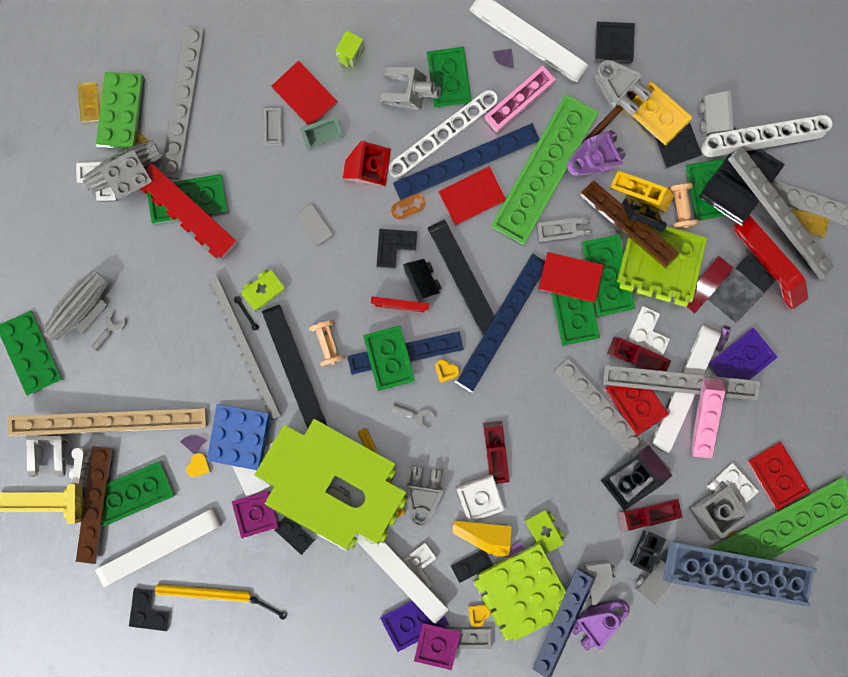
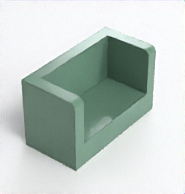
M336 116L300 128L308 150L344 137Z

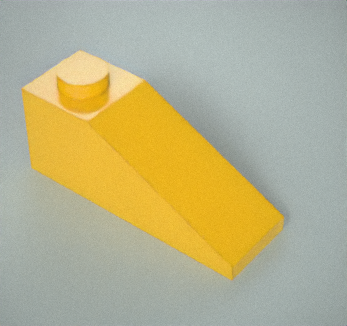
M617 171L610 186L611 189L637 199L648 206L653 205L664 212H667L674 197V194L667 187L621 171Z
M454 521L453 534L489 554L499 557L509 556L512 526Z

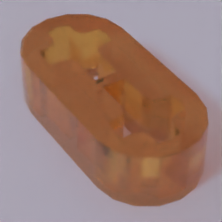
M418 194L405 198L393 204L391 214L397 220H403L417 214L425 208V199ZM416 198L418 201H422V203L420 204V208H417L416 206H413L411 208L409 207V205L414 203V199ZM397 206L408 208L403 211L402 216L394 213Z

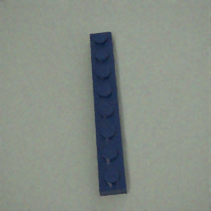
M533 123L395 181L393 185L400 201L533 145L540 138Z
M533 253L530 255L456 379L455 383L469 392L474 391L539 281L545 262L543 259Z

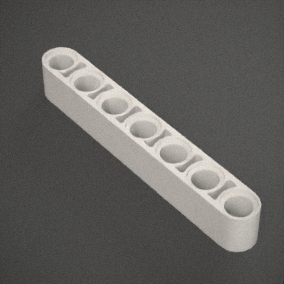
M475 0L469 10L474 15L572 81L578 82L587 70L588 65L583 60L494 0Z
M491 90L484 91L394 159L389 165L390 175L395 179L403 178L496 107L498 100L496 93ZM486 96H490L494 99V102L488 105L483 99ZM470 108H476L478 109L479 114L476 116H471L468 113V110ZM456 119H461L464 125L457 128L453 125V122ZM444 130L448 132L449 136L446 139H440L438 133ZM431 142L434 147L432 150L427 151L423 149V144ZM409 154H416L418 156V160L416 162H410L407 159ZM395 165L403 167V171L400 174L392 171Z
M819 115L709 135L702 144L701 149L705 156L715 157L732 154L740 147H743L745 151L819 139L828 133L833 124L830 117ZM800 127L804 128L806 132H803ZM764 134H768L770 138H766ZM745 137H749L752 142L748 141ZM727 140H731L734 145L729 144ZM708 143L714 144L716 148L710 147Z
M705 324L702 325L681 373L704 375L720 339V331ZM672 393L666 407L669 416L660 421L651 441L652 446L667 453L670 452L695 394Z
M212 508L95 571L103 587H106L218 528L222 524Z
M357 535V542L433 623L436 624L449 611L445 604L427 588V585L413 573L406 563H403L402 559L386 542H380L377 546Z

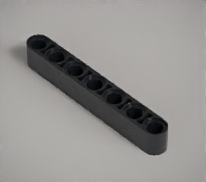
M443 219L427 227L483 336L494 314L446 220Z
M280 304L263 310L262 315L307 429L313 419L327 426Z

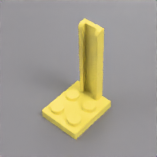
M84 483L67 484L64 492H0V512H64V519H67V524L79 523L82 520L84 505Z

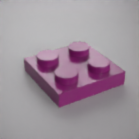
M270 491L232 501L241 539L279 528L275 510L265 505Z
M422 623L414 662L452 670L461 632Z

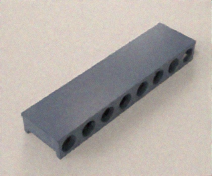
M670 541L663 580L674 584L810 607L808 600L813 573L817 569L799 564Z

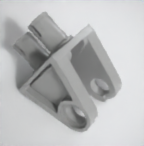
M611 60L603 61L595 74L596 81L613 108L620 105L631 116L635 114L640 106L627 97V93L633 91L644 102L652 94L651 91L640 83L642 75L639 72ZM602 71H608L610 75H604Z
M385 67L384 75H387L388 78L409 81L405 93H381L379 102L421 110L424 97L440 98L441 88L439 86L435 87L434 82H426L427 76L415 67Z
M56 434L26 436L28 476H38L41 448L45 447L46 444H51L54 446L55 475L64 477L66 474L69 440L62 436H56Z
M412 466L410 483L406 485L408 506L412 523L415 526L423 527L429 523L442 497L443 489L440 486L443 470H438L437 477H435L436 469H431L429 486L423 487L421 482L424 468L419 467L418 475H416L417 466ZM417 512H424L426 518L423 521H418L415 518Z

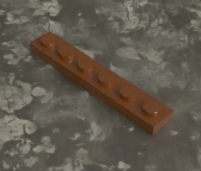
M594 180L581 192L580 196L665 269L679 256L677 250L646 224L638 221H629L623 205Z
M92 446L76 562L96 564L112 448Z

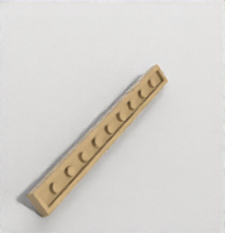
M205 408L8 416V436L206 428Z

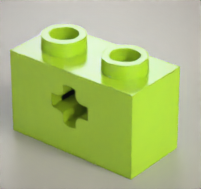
M346 30L335 50L336 56L339 59L338 62L346 67L349 65L354 67L365 48L363 39Z
M264 270L257 276L258 280L254 283L250 281L242 287L243 291L240 293L255 312L286 290L272 270ZM260 285L263 287L267 286L265 288L266 293H258Z
M543 509L524 520L536 543L540 542L546 554L564 544L562 539L565 537L560 528L556 529L553 522H555V519L550 511L546 512ZM545 526L546 528L551 529L548 531V536H546L545 534L541 535V532L543 531L542 527Z

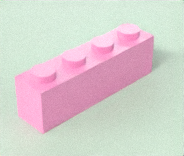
M541 66L486 114L484 120L496 133L500 132L555 83L556 79L544 66Z
M703 378L691 441L693 457L712 458L725 395L723 380Z

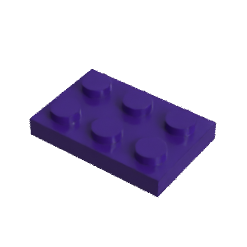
M753 327L710 361L708 365L718 377L750 380L778 357Z
M412 600L380 617L397 652L418 642L422 623L441 627L449 625L445 616L436 624L433 623Z

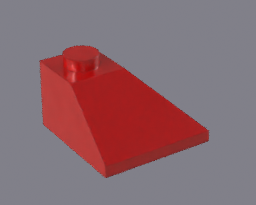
M360 141L345 160L343 179L356 183L386 186L391 149Z

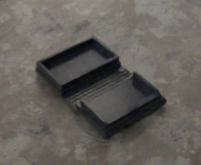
M762 149L746 151L770 184H772L785 164ZM729 154L703 189L699 198L740 225H743L758 204L759 199L729 162L728 158L732 155Z

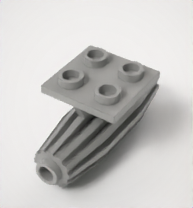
M153 140L132 146L93 168L84 175L85 180H83L86 189L88 191L92 190L93 193L110 187L119 200L152 182L145 169L151 163L153 164L162 157Z
M92 270L82 280H77L53 308L54 311L43 327L44 335L51 341L54 339L59 341L74 327L83 334L107 306L99 297L108 281L95 270Z

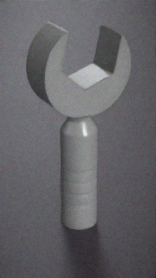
M115 312L110 313L106 318L108 328L101 333L91 347L98 351L111 335V331H121L125 327L126 318L123 319L121 324L115 325L112 321Z
M394 404L391 410L410 418L415 417L417 424L425 429L428 427L422 424L423 416L430 414L435 417L430 410L424 409L416 413L414 410Z

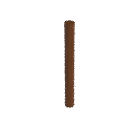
M633 91L627 95L631 100L636 96ZM620 105L616 106L584 140L600 134L624 108Z

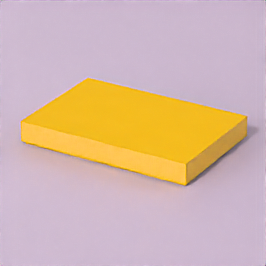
M650 81L645 86L652 92L650 97L645 102L638 95L632 99L636 105L640 106L633 117L666 146L693 120V117L656 84Z

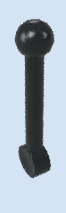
M236 296L234 302L244 312L252 325V330L257 331L259 329L258 324L254 323L241 302V297Z
M256 597L250 598L252 604H257L273 612L281 620L286 618L285 612H279L258 601Z

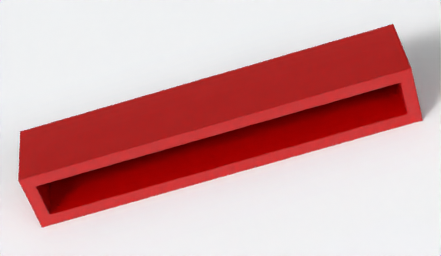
M152 163L145 169L152 182L140 188V190L145 194L149 192L153 196L151 200L159 207L162 205L168 209L166 213L173 220L178 218L182 222L180 226L187 233L192 231L196 235L194 239L200 245L206 244L210 248L208 252L216 259L218 257L224 259L239 242Z

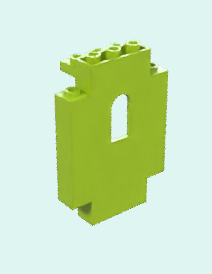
M313 419L305 435L283 425L254 474L259 480L274 487L265 502L266 506L347 552L350 548L353 549L358 541L357 535L377 546L380 542L384 543L389 534L386 532L390 525L393 526L398 518L396 513L399 508L403 509L408 501L405 491L388 482V480L392 481L397 473L395 463ZM335 476L364 492L365 502L362 506L353 508L326 493Z

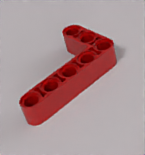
M749 215L743 225L735 224L733 229L737 236L779 282L782 298L786 305L793 310L808 300L804 276L756 221Z

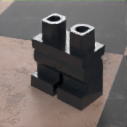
M643 530L629 562L633 566L651 574L658 560V557L654 556V554L660 555L666 539L650 531Z

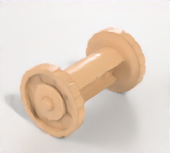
M692 183L668 187L674 193L679 222L673 224L674 228H689L699 224V220L692 219L688 190L693 188Z
M333 320L319 322L309 327L310 331H316L325 360L320 363L321 367L330 364L334 365L336 362L345 359L344 355L338 356L329 327L334 324Z

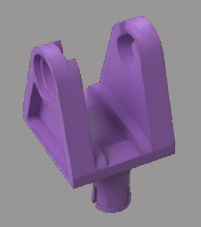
M609 130L584 140L567 162L569 172L575 176L599 174L622 165L621 159L625 158V153L621 155L619 153L624 150L620 147L616 148L613 143L617 140V135L611 138L616 133L613 130ZM575 161L579 162L580 170L575 169Z
M621 599L590 605L576 621L573 628L576 630L572 633L577 635L584 630L588 637L581 640L582 647L587 644L584 647L586 651L594 646L601 650L628 616L630 607L626 601ZM615 606H622L624 614H618L615 611Z

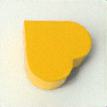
M444 359L437 361L435 368L440 383L454 379L459 375L457 365L449 364Z
M196 453L192 456L191 463L186 468V472L190 477L210 473V468L204 454Z
M486 604L468 606L471 625L475 628L481 627L485 619L490 617L491 610H488Z

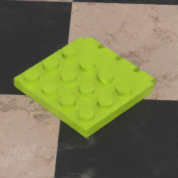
M648 226L679 252V256L666 269L628 237L617 282H620L619 288L633 292L635 286L637 287L636 293L652 297L653 292H656L655 299L670 302L671 298L674 297L673 304L687 307L688 302H692L707 237L671 227H666L664 232H659L654 227Z
M540 542L478 573V578L473 581L479 593L487 591L481 597L488 610L496 608L490 613L497 626L505 624L499 629L506 641L512 638L516 641L552 623L566 594V589Z

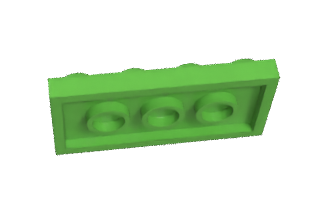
M105 72L96 138L97 147L128 149L136 145L144 79L142 74Z

